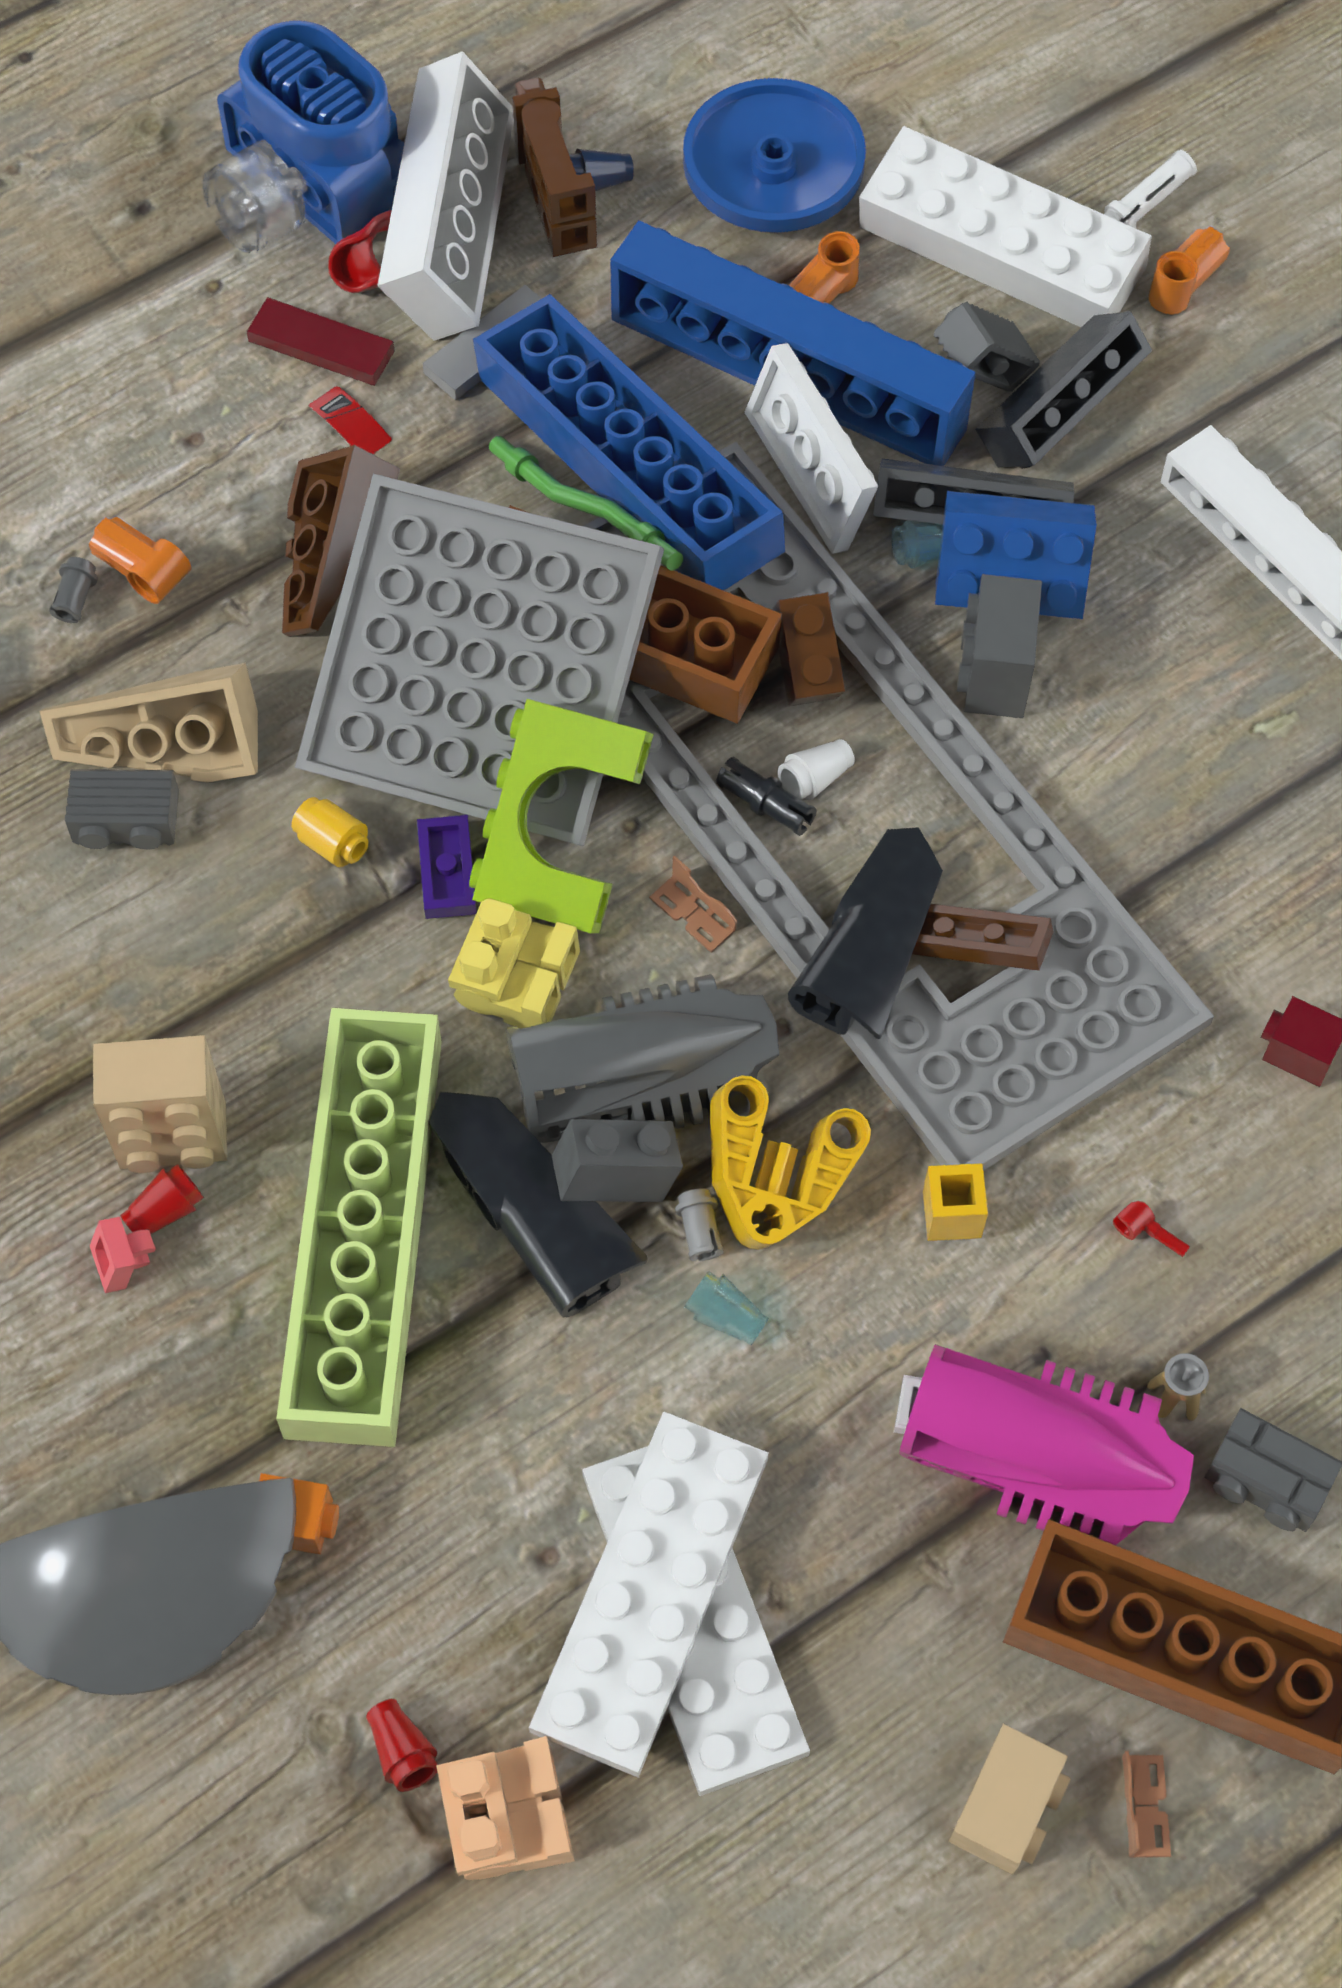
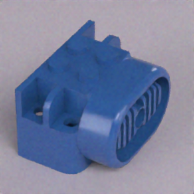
M284 21L270 25L256 33L241 52L238 63L240 80L217 96L226 149L333 243L337 244L343 238L363 229L375 216L390 211L393 207L405 143L398 138L396 114L392 111L388 100L385 80L377 68L337 34L322 25L308 21Z

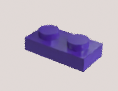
M468 815L417 819L425 919L475 915L477 913L476 901L472 900L475 889L469 887L473 865Z

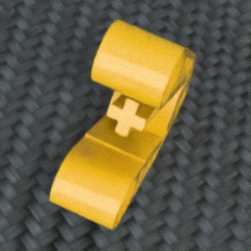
M742 1075L731 1079L720 1087L711 1099L712 1185L735 1238L741 1245L749 1249L759 1250L780 1242L828 1208L870 1141L871 1129L868 1120L862 1113L849 1108L836 1110L817 1122L811 1132L806 1154L801 1159L791 1199L785 1196L798 1149L791 1147L788 1143L768 1140L755 1187L749 1186L763 1137L761 1131L768 1109L769 1096L766 1088L759 1080L752 1076ZM730 1091H739L748 1098L750 1103L748 1116H739L730 1109L728 1103ZM833 1123H839L849 1131L851 1142L848 1149L840 1148L832 1141L830 1131ZM764 1212L767 1215L764 1222L770 1220L771 1229L760 1234L755 1230L759 1227V1224H752V1216Z

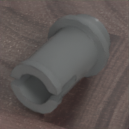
M70 557L67 563L61 564L59 574L62 578L53 605H51L49 610L53 617L67 623H78L80 621L90 587L96 585L98 580L95 574L96 566L92 562L80 557Z

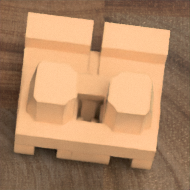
M547 1736L523 1742V1746L502 1752H490L436 1765L458 1876L464 1875L466 1880L487 1879L510 1872L528 1871L575 1861L565 1812L560 1801L562 1798L552 1749Z

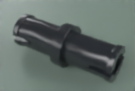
M731 757L725 762L726 766L731 768L730 772L723 767L720 769L716 784L748 802L750 810L759 816L769 815L793 830L798 836L803 835L807 831V827L802 825L803 821L810 826L813 823L817 809L782 789V782L773 776L766 779L742 764L735 757Z

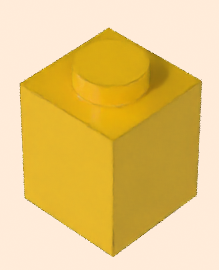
M983 1163L928 1166L923 1187L927 1240L982 1238L988 1217Z

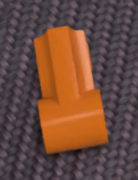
M1211 226L1203 230L1197 229L1176 251L1166 252L1160 256L1148 296L1152 307L1159 312L1172 315L1181 313L1187 308L1191 295L1229 255L1230 248L1225 243L1222 233Z
M839 231L824 236L819 243L818 254L789 286L799 293L819 302L829 304L838 294L852 290L859 279L860 246L857 239L849 233Z
M118 517L112 519L104 518L95 527L94 535L89 542L93 555L125 575L133 589L145 600L153 604H158L191 571V564L188 558L172 542L162 538L154 542Z

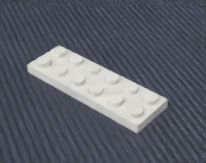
M663 1411L530 1723V1733L539 1737L547 1736V1739L551 1742L639 1778L768 1461V1452Z
M648 1446L582 1469L584 1481L607 1543ZM733 1548L728 1556L667 1706L699 1796L809 1756L810 1753Z

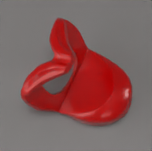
M392 210L375 216L363 229L343 238L332 248L328 260L329 275L333 282L342 290L350 293H361L378 287L381 266L373 252V239L377 234L388 230Z

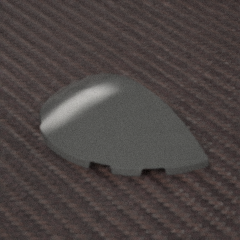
M283 1478L251 1482L150 1500L70 1520L0 1543V1641L9 1649V1653L14 1658L45 1679H54L66 1685L77 1687L80 1691L93 1694L135 1695L152 1692L179 1684L202 1673L222 1659V1651L230 1646L243 1631L252 1630L256 1626L277 1593L275 1581L281 1569L284 1555L291 1552L296 1525L294 1479Z

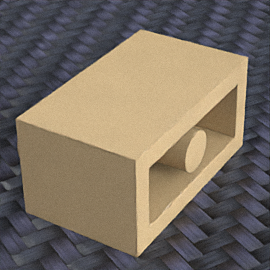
M1003 1724L948 1842L1012 1875L1020 1865L1021 1860L1032 1865L1047 1833L1037 1827V1824L1046 1806L1055 1811L1057 1810L1071 1779L1061 1773L1068 1756Z

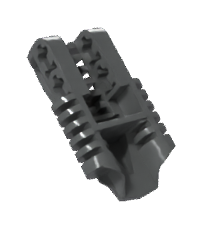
M708 974L694 978V992L690 991L687 980L676 981V996H672L668 984H663L657 987L658 1000H653L650 988H644L639 990V1004L634 1003L631 992H626L620 996L621 1008L616 1009L613 997L608 996L602 998L603 1012L576 1018L559 1019L523 1029H518L517 1025L507 1027V1044L512 1065L517 1072L528 1130L540 1143H548L560 1140L570 1119L665 1121L664 1117L670 1116V1120L673 1121V1126L676 1130L684 1128L683 1113L688 1112L693 1125L702 1124V1108H707L710 1116L711 1099L720 1087L731 1079L742 1075L752 1076L757 1079L760 1069L779 1056L776 1021L763 995L735 994L728 989H717L713 975ZM575 1086H586L585 1088H581L578 1090L575 1089ZM564 1088L565 1093L554 1094V1089ZM543 1091L544 1099L536 1100L534 1092ZM730 1091L728 1095L730 1109L737 1115L747 1114L748 1098L739 1091Z

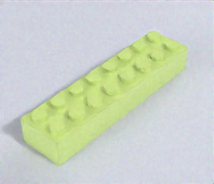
M331 1008L276 1417L284 1439L395 1447L432 1131L429 1120L435 1105L442 1044L438 1015Z

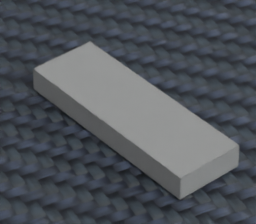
M524 285L480 319L479 326L465 330L423 362L424 374L456 401L481 381L473 339L542 298L528 286Z

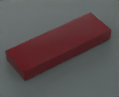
M269 297L266 298L246 331L248 342L373 386L376 385L395 352L394 341Z

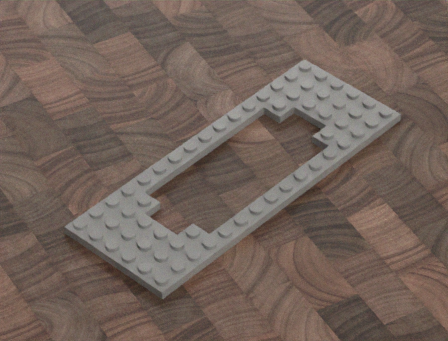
M734 442L718 452L783 511L786 552L724 591L771 610L778 600L828 592L838 648L1037 889L1038 892L1008 909L1005 913L1051 918L1053 935L1040 971L1008 967L950 1003L919 964L905 973L880 1039H876L856 1020L845 1035H841L940 1165L983 1163L984 1171L1210 1026L1214 1015L740 445ZM601 517L584 525V527L627 537ZM629 680L617 723L654 734L642 775L643 780L794 976L798 978L830 929L651 702L650 698L660 692Z

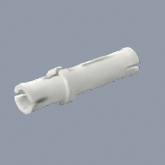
M1177 150L1171 158L1146 177L1120 201L1113 200L1104 209V215L1136 228L1138 220L1158 203L1162 202L1190 176L1196 174L1197 167L1194 160L1185 151Z

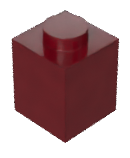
M1292 996L1284 1013L1273 1010L1260 1038L1269 1041L1262 1060L1320 1087L1342 1043V1019Z

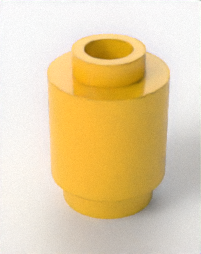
M308 798L299 806L293 816L291 827L297 833L298 840L336 867H344L349 863H356L363 857L368 848L367 826L328 799Z

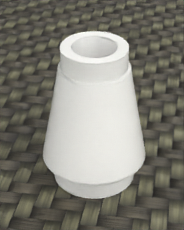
M842 739L789 754L785 758V763L781 764L778 768L779 781L782 782L784 790L798 799L812 800L848 768L853 766L855 757L851 747Z

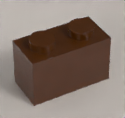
M828 592L778 600L772 610L782 614L779 654L788 707L837 699L845 692Z

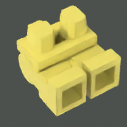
M490 898L485 899L479 906L448 978L449 987L456 989L454 992L455 999L471 1011L503 1018L504 1023L513 1026L517 1025L521 1029L551 1022L561 999L560 989H565L580 953L577 927L556 922L555 927L533 922L530 914L514 910L511 904Z

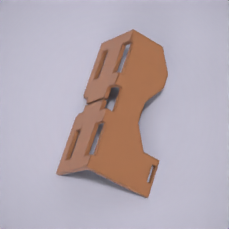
M673 856L672 877L649 898L673 920H679L681 917L686 920L688 924L685 926V930L712 953L736 931L737 920L721 901L705 893L692 878L691 870L677 857ZM679 881L692 894L687 896L675 884ZM664 895L676 907L672 910L660 897ZM698 899H701L709 906L706 911L695 903ZM716 914L729 926L725 929L711 916ZM702 928L714 940L709 942L697 931Z
M1125 1751L1122 1755L1127 1805L1129 1857H1171L1168 1814L1166 1812H1159L1158 1806H1137L1158 1805V1800L1166 1798L1163 1755H1129V1751ZM1149 1765H1156L1158 1786H1151ZM1132 1797H1134L1135 1815L1133 1813ZM1154 1826H1161L1163 1848H1156Z

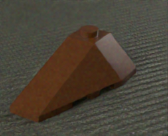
M355 445L298 461L287 509V519L295 522L294 539L292 538L286 542L285 556L293 559V572L284 583L283 634L291 637L316 632L320 629L342 592L372 476L377 474L398 480L400 468Z

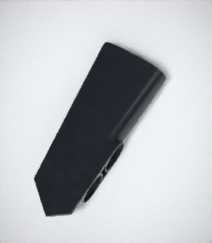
M919 827L887 829L842 897L834 914L832 927L788 992V1000L797 1013L837 1034L845 1035L856 1020L876 1039L882 1037L943 872Z
M439 1093L429 1125L441 1141L449 1165L489 1224L496 1231L501 1229L563 1318L583 1311L620 1286V1274L647 1263V1255L596 1201H561L552 1154L498 1098L464 1093Z

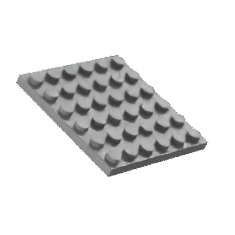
M373 474L295 768L486 820L489 810L491 808L497 809L502 789L496 787L498 771L503 759L511 758L516 740L510 738L511 723L517 708L524 709L526 699L607 721L618 722L664 548L612 533ZM571 769L559 772L548 778L541 784L531 799L527 813L528 831L584 846L603 774L585 769Z

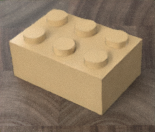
M205 1035L93 1044V1105L120 1169H128L135 1173H150L158 1170L160 1166L178 1164L186 1168L202 1169L211 1166L214 1162L228 1161L226 1101Z

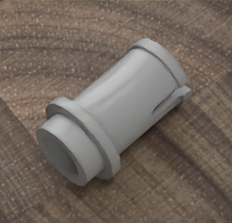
M703 1188L681 1193L678 1196L679 1204L675 1207L676 1215L681 1216L683 1219L689 1248V1259L691 1261L698 1259L699 1261H706L721 1256L724 1250L720 1243L714 1209L718 1207L717 1199L711 1197L708 1189Z

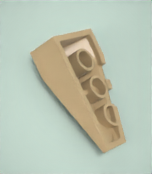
M246 663L197 671L44 708L39 711L53 760L107 768L121 766L141 770H173L175 775L188 776L193 781L207 783L255 775L258 772V709Z

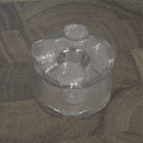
M260 140L220 162L203 176V193L207 206L209 208L215 204L222 217L216 221V224L224 236L243 252L250 253L254 250L258 252L305 224V204L302 194L307 191L306 181L297 168H288L285 162L274 152L272 146L265 140Z

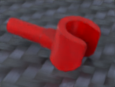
M1131 1202L1113 1219L1115 1228L1129 1240H1134L1145 1231L1151 1238H1155L1181 1257L1186 1254L1190 1247L1161 1227V1224L1155 1221V1215L1151 1208L1144 1202Z

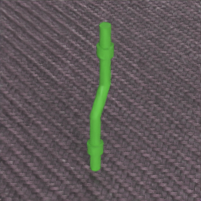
M496 436L490 441L489 450L505 463L506 470L517 480L522 482L528 481L555 503L606 519L628 538L661 546L664 548L661 564L667 569L673 571L681 566L683 562L682 554L665 541L664 534L651 523L640 522L615 501L561 484L539 466L538 459L525 448H516L501 436Z

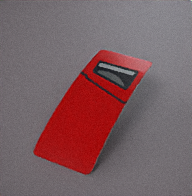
M338 386L333 387L309 404V407L329 423L350 446L355 445L374 454L392 441L380 424L358 402Z

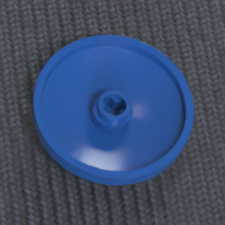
M765 78L750 80L718 92L695 112L684 136L683 167L685 177L697 199L719 218L736 226L760 232L797 231L830 219L852 200L862 182L865 168V139L859 122L853 113L830 93L816 86L790 79Z

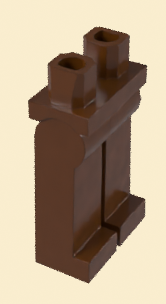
M539 77L518 81L515 84L516 96H512L516 157L519 165L525 164V174L552 255L557 257L597 248L595 184L591 173L576 175L562 136L560 96L557 87L545 89L542 78Z

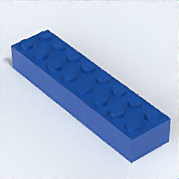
M639 220L610 259L612 321L754 386L757 383L771 346L788 343L798 360L805 366L808 376L820 395L826 399L829 409L841 426L924 464L944 466L967 431L976 372L966 368L958 361L948 360L924 349L916 342L906 341L880 329L871 322L859 320L839 311L829 303L819 302L797 292L787 284H779L755 273L747 266L737 265L713 254L704 247L690 244L671 235L662 228H655Z
M551 294L473 339L480 380L600 497L615 501L640 522H649L664 534L665 541L683 556V562L675 570L676 572L721 590H726L786 552L783 511Z

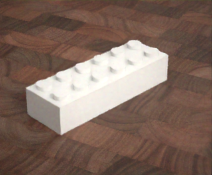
M463 51L418 70L378 281V287L385 295L393 300L434 341L479 326L514 123L513 106Z
M905 126L900 130L859 196L860 228L1079 327H1082L1094 315L1119 313L1148 263L1151 235Z

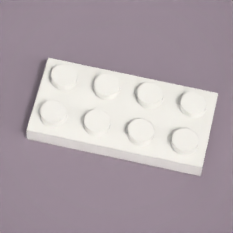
M784 343L771 346L744 413L830 552L834 554L847 551L875 495L878 484L872 472L865 466L853 447L850 437L843 431L829 409L826 399L820 395L808 376L805 366L798 360L789 344Z

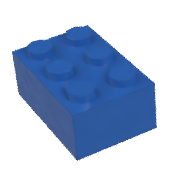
M947 491L936 578L935 605L967 608L969 593L978 594L981 575L986 574L1042 580L1039 615L1083 619L1097 527L1095 505Z

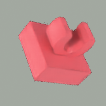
M120 1216L99 1220L89 1245L105 1293L126 1289L134 1269L149 1265L148 1254L155 1252L150 1231L139 1230L126 1235Z

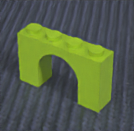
M526 699L524 709L517 708L511 723L510 738L516 739L511 758H504L498 771L496 787L502 789L497 809L491 808L484 823L483 838L488 839L484 858H477L471 871L469 887L475 889L472 900L482 902L490 898L511 904L514 910L530 914L531 917L555 924L560 922L575 926L577 930L591 934L600 933L613 884L562 870L542 858L534 848L529 837L527 828L528 808L533 795L541 784L551 776L565 770L585 769L640 784L654 734Z

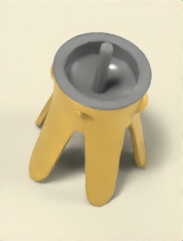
M1187 1353L1178 1354L1168 1361L1163 1372L1150 1380L1148 1383L1149 1389H1155L1161 1385L1165 1386L1161 1396L1162 1402L1158 1413L1159 1418H1166L1182 1400L1186 1403V1416L1188 1420H1195L1199 1412L1201 1392L1202 1394L1206 1393L1205 1387L1209 1381L1207 1366L1200 1358Z

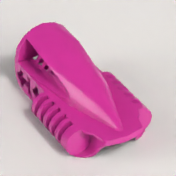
M936 1344L934 1345L899 1451L901 1456L924 1466L1002 1492L996 1515L1007 1517L1014 1496L1022 1499L1016 1522L1026 1525L1033 1503L1042 1506L1036 1524V1529L1042 1531L1048 1519L1050 1520L1053 1510L1061 1513L1058 1523L1070 1527L1073 1517L1080 1519L1078 1531L1085 1534H1090L1093 1524L1100 1526L1097 1538L1116 1546L1145 1521L1173 1524L1190 1489L1194 1454L1169 1439L1166 1430L1160 1425L1158 1413L1162 1402L1161 1398L1144 1393L1136 1413L1129 1410L1134 1389L1124 1386L1118 1405L1109 1404L1115 1385L1114 1382L1104 1381L1097 1400L1089 1397L1095 1376L1085 1373L1079 1392L1071 1391L1070 1387L1076 1370L1070 1367H1065L1060 1385L1056 1386L1050 1383L1056 1366L1055 1362L1046 1360L1039 1380Z

